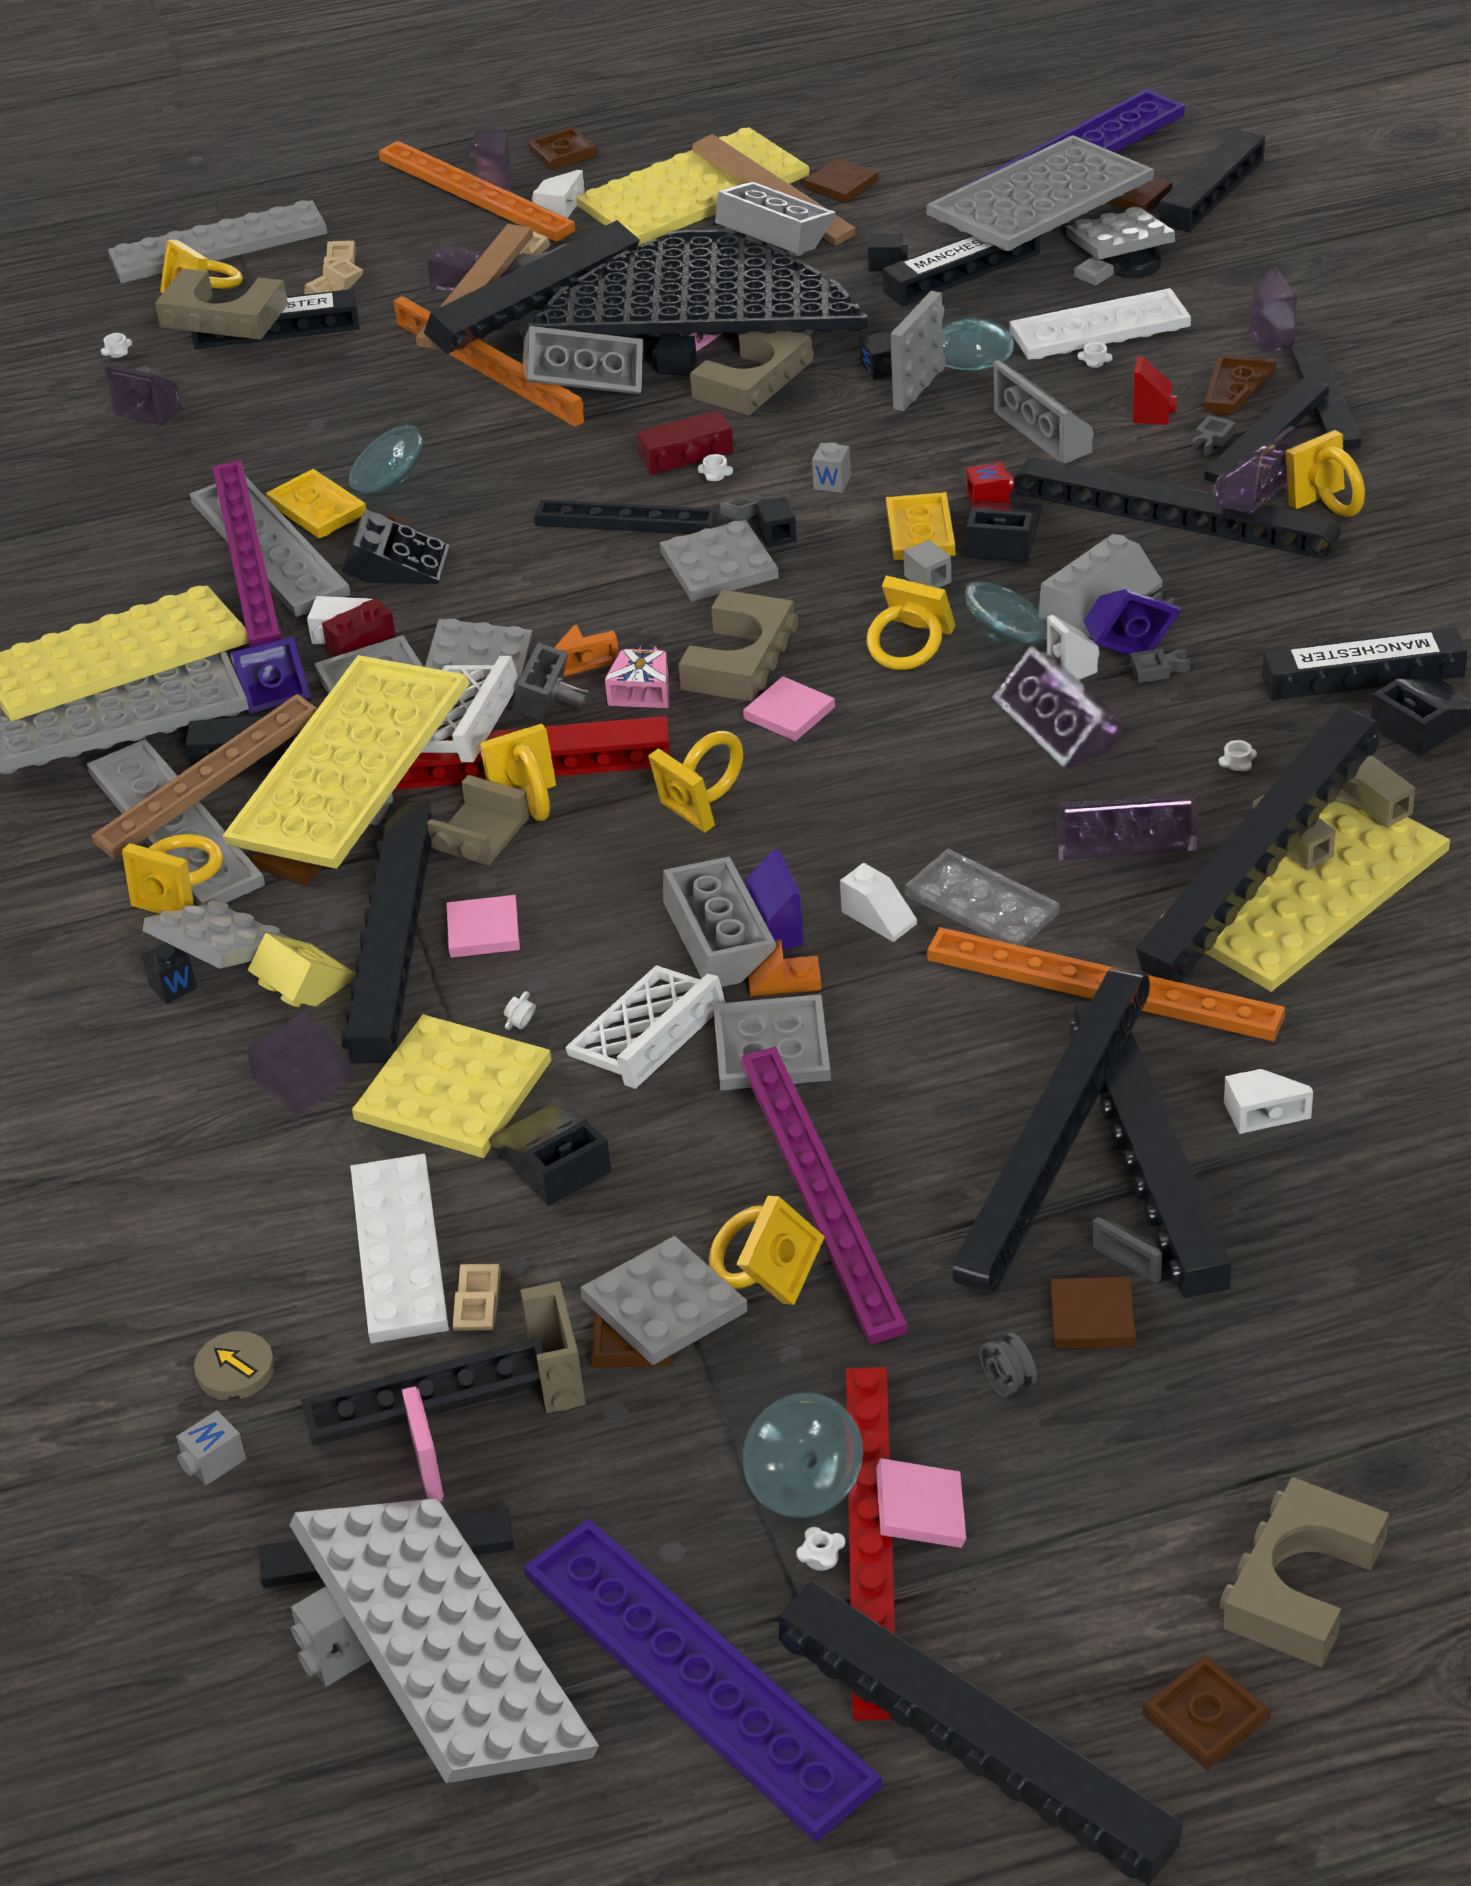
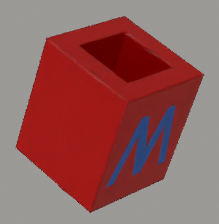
M1002 462L966 468L967 495L973 507L981 500L1010 502V491L1014 490L1012 474L1006 472Z

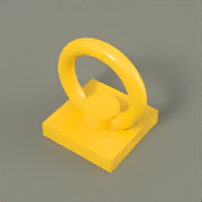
M167 240L161 293L167 289L183 268L214 271L229 276L227 278L209 276L211 288L229 289L237 287L242 283L243 276L235 267L219 261L208 260V258L178 240Z
M1333 430L1286 450L1288 505L1290 507L1299 509L1322 499L1324 504L1338 516L1348 518L1360 512L1365 500L1364 482L1356 463L1343 450L1342 433ZM1344 469L1352 486V501L1349 505L1342 504L1333 495V493L1345 489Z
M886 575L882 589L889 608L881 612L871 623L867 633V647L874 660L886 668L893 670L912 669L924 664L933 657L941 644L942 633L951 635L956 624L945 589ZM892 620L915 628L929 629L930 632L928 642L924 648L908 657H894L885 653L880 646L879 637L883 628Z
M535 725L480 742L486 780L526 791L529 813L535 820L545 821L550 813L547 789L555 787L556 780L547 730L544 725Z
M728 731L712 732L704 736L692 747L683 764L659 748L650 754L649 760L661 803L704 833L714 827L715 823L709 803L719 799L730 789L742 767L743 748L738 737ZM725 744L730 750L728 767L721 779L714 786L706 790L704 780L695 772V768L708 750L716 745Z
M194 834L170 836L159 840L149 848L129 843L122 850L131 906L160 914L162 911L183 910L185 906H194L191 886L205 882L218 872L223 862L221 848L213 840ZM178 848H196L205 851L209 855V861L202 868L189 873L186 859L166 854V852Z
M767 1196L763 1206H753L740 1211L720 1229L709 1252V1267L734 1289L745 1288L758 1282L783 1304L794 1305L825 1236L779 1196ZM756 1222L736 1264L744 1271L729 1273L724 1266L727 1247L740 1230Z

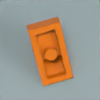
M574 625L555 646L556 649L568 653L564 676L613 665L619 655L617 637L614 630L582 637L578 626Z
M781 939L777 940L776 949L748 975L750 997L821 990L818 956L783 959Z

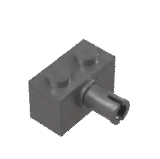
M539 642L537 643L516 685L511 711L542 722L551 702L554 703L555 700L576 707L579 710L583 709L588 696V690L562 682L568 657L567 652Z

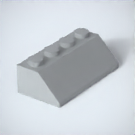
M752 181L718 191L715 223L725 226V229L746 234V237L762 240L769 247H780L787 250V253L790 255L800 256L803 255V252L816 248L834 220L835 212Z
M529 326L524 339L523 369L526 381L641 394L643 339Z
M999 360L993 362L994 412L1061 463H1068L1092 453L1094 434L1092 427L1022 374Z
M1111 534L1041 583L1039 617L1047 620L1048 616L1054 615L1081 630L1087 637L1091 638L1083 620L1099 596L1124 589L1150 596L1162 587L1163 581L1138 543L1130 541L1122 535Z
M730 857L663 870V903L701 979L709 973L719 977L721 987L741 983L776 949V942Z

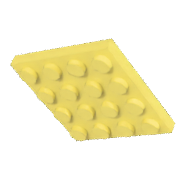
M422 1014L352 1109L354 1120L484 1158L492 1147L489 1143V1138L504 1130L551 1062V1053L549 1049Z

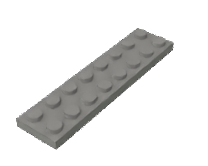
M302 200L286 207H273L269 211L248 213L244 217L235 219H222L218 223L197 225L193 229L181 232L172 231L167 235L156 238L147 237L131 244H118L114 248L108 249V253L120 282L125 283L163 273L167 240H178L205 256L208 260L216 261L327 234V228L313 200Z
M245 476L270 590L295 617L310 613L316 596H350L349 584ZM216 484L190 493L191 503L228 543Z
M146 739L87 763L89 775L122 814L177 777L175 772ZM200 801L144 839L150 847L159 840L170 836L194 834L207 837L218 844L223 853V862L220 869L205 882L191 886L193 900L198 906L208 904L212 900L227 903L265 886L263 874L239 847L226 844L223 838L225 830ZM178 848L166 852V854L186 859L189 873L202 868L209 861V855L205 851L196 848Z

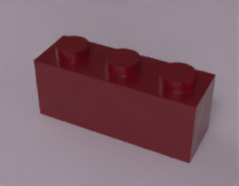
M720 410L637 432L639 457L650 474L700 462L709 455L734 453L732 427Z

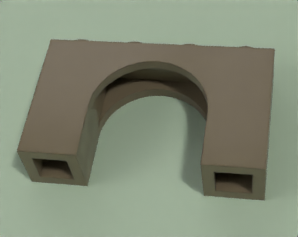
M184 268L155 302L160 327L259 340L264 337L288 305L284 280L258 277L246 294L234 301L219 304L207 303L213 296L208 271Z
M790 330L777 331L772 334H766L761 331H749L746 334H739L740 356L763 365L748 369H738L705 360L690 373L692 398L750 416L813 361L814 352L811 336Z
M721 590L711 607L713 633L745 638L755 643L746 648L732 651L689 645L678 664L681 690L753 702L759 691L764 690L770 671L775 670L778 656L786 650L789 636L791 633L796 632L798 615L794 614V603L791 600Z
M1368 756L1359 767L1356 776L1348 780L1339 791L1334 802L1355 805L1388 828L1413 814L1415 787L1375 757ZM1264 795L1260 796L1258 799L1253 801V808L1264 797ZM1318 818L1316 824L1307 829L1299 839L1296 848L1288 852L1287 856L1306 871L1334 857L1336 830L1321 818Z
M1292 1477L1285 1491L1278 1490L1275 1494L1270 1508L1271 1517L1268 1523L1261 1521L1253 1541L1255 1547L1251 1554L1247 1552L1243 1554L1237 1568L1238 1579L1234 1586L1228 1584L1225 1587L1219 1608L1224 1610L1223 1629L1322 1668L1339 1635L1341 1608L1293 1590L1278 1577L1274 1569L1281 1561L1291 1555L1302 1552H1319L1371 1571L1387 1538L1389 1513Z

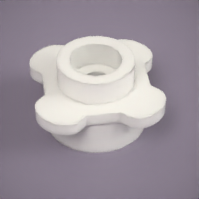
M121 333L109 334L104 338L105 348L101 349V354L104 356L110 355L113 358L122 357L128 353L127 349L132 345V341L126 339V336Z
M1091 342L1084 346V351L1078 353V359L1084 360L1089 367L1097 368L1101 367L1104 362L1112 361V355L1107 353L1105 344Z
M713 454L704 458L703 464L698 466V472L704 473L709 481H719L725 475H731L733 468L727 466V459L723 455Z
M1230 741L1224 747V756L1219 758V764L1222 767H1229L1236 771H1248L1252 767V759L1257 757V752L1245 741Z
M525 991L520 999L513 997L504 1010V1016L508 1017L505 1029L510 1030L513 1025L523 1029L530 1021L536 1005L527 1000L530 995L529 992Z
M818 1527L807 1529L805 1532L806 1540L803 1546L797 1549V1558L801 1562H806L812 1569L819 1571L834 1567L838 1561L839 1549L845 1546L843 1535L839 1533L829 1534L828 1532L821 1531Z

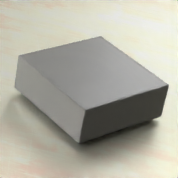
M1091 257L1074 268V277L1095 286L1114 274L1113 265L1098 260L1095 257Z

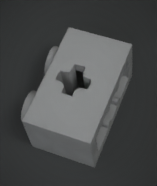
M327 1586L291 1606L295 1625L291 1627V1632L302 1651L297 1653L303 1669L309 1676L316 1674L324 1686L327 1687L370 1661V1657Z

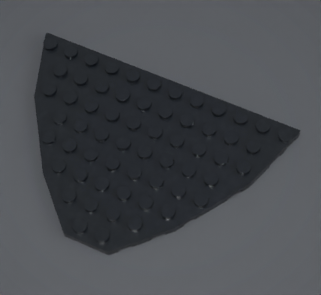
M717 229L672 231L667 233L666 239L661 242L653 239L639 245L638 251L630 254V252L624 251L614 256L607 265L601 264L578 278V284L574 287L565 286L558 290L546 304L547 309L545 312H539L536 315V322H530L527 325V329H529V326L603 335H619L621 337H632L635 334H648L649 336L657 337L667 333L687 336L692 333L717 335L720 332L746 334L749 331H761L766 334H772L784 330L801 333L806 330L831 332L834 329H847L848 331L855 332L868 328V317L866 314L860 313V307L857 303H851L850 295L839 282L833 279L826 281L821 278L820 271L799 259L793 260L789 257V253L776 247L768 250L763 247V242L753 238L745 237L744 240L737 238L736 232L732 230Z

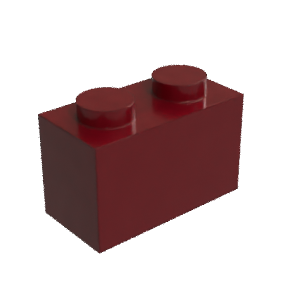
M376 598L365 601L361 605L344 613L337 614L335 617L322 623L327 653L332 658L396 638L392 612Z

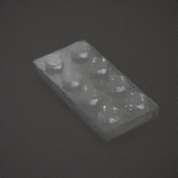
M950 849L945 850L905 884V896L990 939L1024 946L1060 914V903Z

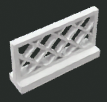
M499 656L494 665H445L442 670L466 674L471 686L464 691L456 704L459 706L452 709L440 725L446 724L447 726L436 731L421 752L458 753L461 762H474L480 751L479 743L486 741L516 690L519 677L511 656ZM487 677L485 680L479 683L476 682L481 678ZM475 696L473 700H470L466 703L464 702L465 700ZM463 716V718H462L461 720H458V721H456V722H454V723L452 722V720H455V719H457V718ZM451 735L453 737L452 741H441Z
M656 965L565 1047L567 1055L622 1075L624 1085L636 1089L714 1016L713 1004L725 1003L719 977L707 973L700 980ZM659 979L670 983L650 988ZM688 991L683 996L677 997L676 993ZM672 994L671 999L652 1003L654 998ZM647 1000L645 1005L628 1008L633 1003ZM666 1011L660 1017L654 1018L655 1013ZM646 1015H649L650 1018L643 1021L629 1023V1019L638 1018ZM620 1021L625 1023V1025L605 1029L612 1023ZM643 1032L637 1038L631 1037V1034ZM623 1036L627 1038V1040L611 1044L606 1042V1040ZM596 1042H601L602 1046L593 1047L589 1049L584 1048L588 1044ZM620 1053L617 1056V1060L608 1057V1055Z

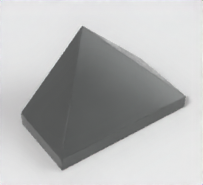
M1101 1217L1093 1220V1248L1156 1284L1161 1280L1162 1252L1153 1238Z

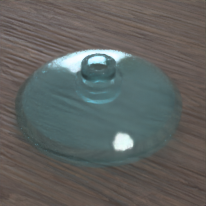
M970 316L958 318L942 325V330L945 332L943 355L946 358L945 366L960 370L985 369L994 366V361H1005L1013 352L1014 337L1005 326L994 320Z
M401 425L380 435L363 450L354 462L348 479L350 487L358 494L372 495L402 483L415 467L421 454L423 445L422 433L413 425Z
M977 581L969 584L964 594L967 607L978 624L987 631L990 637L998 641L1025 645H1036L1047 641V620L1039 617V608L1018 593L994 583Z
M803 1392L780 1398L761 1412L747 1434L743 1448V1470L747 1484L754 1496L764 1506L778 1514L793 1518H805L824 1513L844 1499L857 1480L863 1458L861 1434L851 1414L842 1405L827 1396ZM817 1455L816 1465L808 1468L810 1457Z

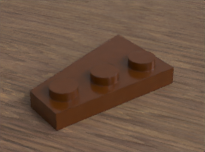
M1218 354L1204 401V412H1211L1217 415H1234L1276 370L1277 359Z

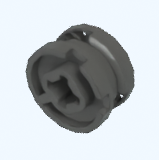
M1009 1332L1002 1337L1000 1342L990 1341L981 1345L979 1357L982 1368L991 1386L999 1395L1009 1397L1017 1392L1018 1387L1022 1385L1030 1387L1036 1383L1037 1371L1035 1363L1027 1346L1018 1335Z

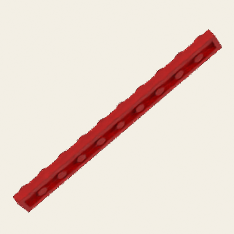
M887 1367L846 1368L851 1606L895 1634L892 1537L881 1535L876 1473V1467L880 1458L890 1460ZM852 1689L854 1721L893 1720L888 1712L873 1702L867 1703L861 1700Z

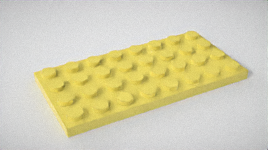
M749 127L741 128L738 132L731 135L719 137L788 184L809 176V166ZM691 150L686 153L676 154L673 158L666 161L654 163L651 167L641 171H634L621 179L611 180L608 184L601 187L589 189L586 193L576 196V202L579 208L605 226L618 220L640 239L639 246L716 214L718 191L742 184Z
M195 586L185 593L176 596L167 595L160 598L157 602L148 605H136L131 607L129 611L117 615L108 614L101 617L98 621L89 624H77L71 627L70 630L58 634L49 633L42 636L41 639L30 643H17L11 649L0 652V708L11 722L248 644L247 630L208 586Z
M358 655L223 834L226 844L337 869L470 684L467 675Z
M1344 802L1329 803L1319 815V818L1336 830L1334 857L1306 871L1286 855L1279 863L1276 872L1272 876L1267 877L1258 888L1256 896L1251 901H1247L1238 912L1235 921L1222 931L1217 937L1215 945L1212 949L1206 951L1205 954L1272 992L1449 851L1450 839L1409 817L1386 828L1355 805Z

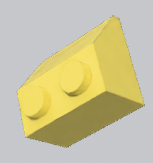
M265 933L248 968L249 972L259 978V985L274 992L279 991L282 994L280 999L295 1007H300L301 1003L312 1006L319 1005L349 984L352 978L356 976L355 972L311 943Z

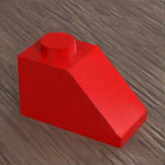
M1140 356L1137 357L1134 370L1133 423L1168 425L1170 415L1176 414L1177 396H1172L1173 384L1145 357Z

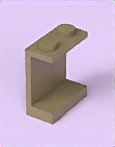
M468 775L462 781L465 803L448 823L433 819L427 822L431 849L489 866L528 820L526 791Z
M560 1281L521 1289L528 1340L540 1337L543 1352L563 1347L561 1350L536 1355L546 1414L586 1405L578 1350Z

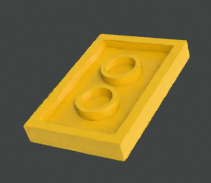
M315 469L265 493L266 498L278 511L319 539L346 524L354 522L362 517L365 509L367 510L366 503Z
M946 492L886 497V509L894 560H904V550L927 540L932 541L949 556L956 555Z

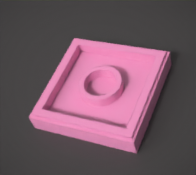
M782 676L743 710L745 720L797 741L835 708V699Z
M516 895L447 902L450 958L520 950Z
M416 1386L403 1389L402 1393L412 1442L427 1499L438 1498L439 1501H443L444 1495L435 1449L419 1389Z
M880 1458L876 1467L881 1535L962 1548L966 1541L960 1472Z

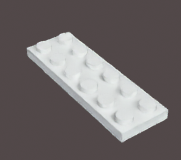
M1171 288L1013 320L1010 321V332L1028 360L1042 359L1049 355L1066 354L1073 350L1083 349L1086 344L1091 342L1103 344L1123 342L1126 339L1136 337H1149L1155 333L1177 331L1180 328L1191 326V316Z
M425 1154L351 1165L370 1343L449 1331Z

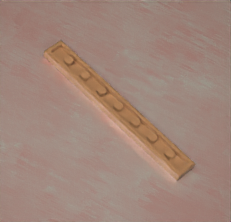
M714 134L693 143L694 153L741 184L753 181L823 207ZM835 215L834 220L822 238L837 246L855 236V227Z
M507 224L440 307L499 279L533 237L532 227ZM425 325L416 336L417 346L440 349L424 334Z
M296 694L91 835L93 843L115 860L122 855V850L129 843L138 844L301 731L318 708Z

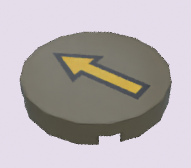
M233 1331L218 1335L208 1341L197 1353L194 1369L198 1386L207 1395L218 1400H229V1397L238 1395L239 1399L250 1397L262 1390L271 1380L274 1372V1359L271 1346L259 1335L244 1331Z

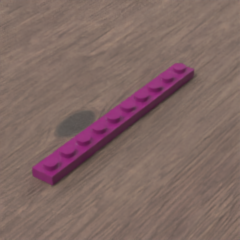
M242 461L212 466L250 648L281 640Z
M777 1047L741 1056L744 1073L816 1229L825 1236L822 1243L869 1345L907 1334V1323Z

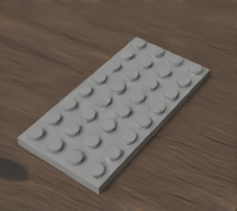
M1072 135L928 203L926 214L936 218L941 223H947L957 228L961 232H967L978 237L981 241L989 242L1001 250L1010 251L1153 180L1154 169Z
M223 651L11 722L0 708V773L9 774L15 772L18 768L30 765H44L50 760L61 757H76L84 751L96 748L107 749L119 742L127 740L138 741L147 735L159 732H173L178 727L189 725V721L209 720L221 716L232 717L238 715L241 711L249 709L247 698L227 652Z
M438 1498L295 1512L290 1523L291 1529L446 1783L587 1760L594 1757L599 1747L598 1743Z

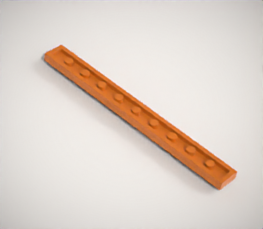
M396 141L379 150L381 161L516 224L532 227L533 232L547 236L552 241L563 240L566 236L576 231L575 221L402 142Z
M403 296L393 300L397 324L418 335L427 324L430 311ZM477 339L467 344L463 349H457L449 353L451 356L574 427L584 423V405L581 397L560 385L527 382L522 363Z
M939 927L927 949L928 961L1090 999L1094 998L1109 969L1123 970ZM1148 975L1150 991L1146 1004L1142 1009L1145 1012L1273 1042L1285 1018V1007Z

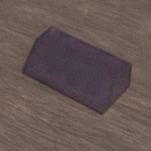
M1287 427L1216 479L1213 494L1217 496V507L1252 514L1286 487V450L1291 449L1293 446L1295 427Z
M1032 645L992 697L1066 769L1107 753L1127 727L1054 657Z
M1198 793L1058 803L1054 807V835L1058 860L1197 851Z

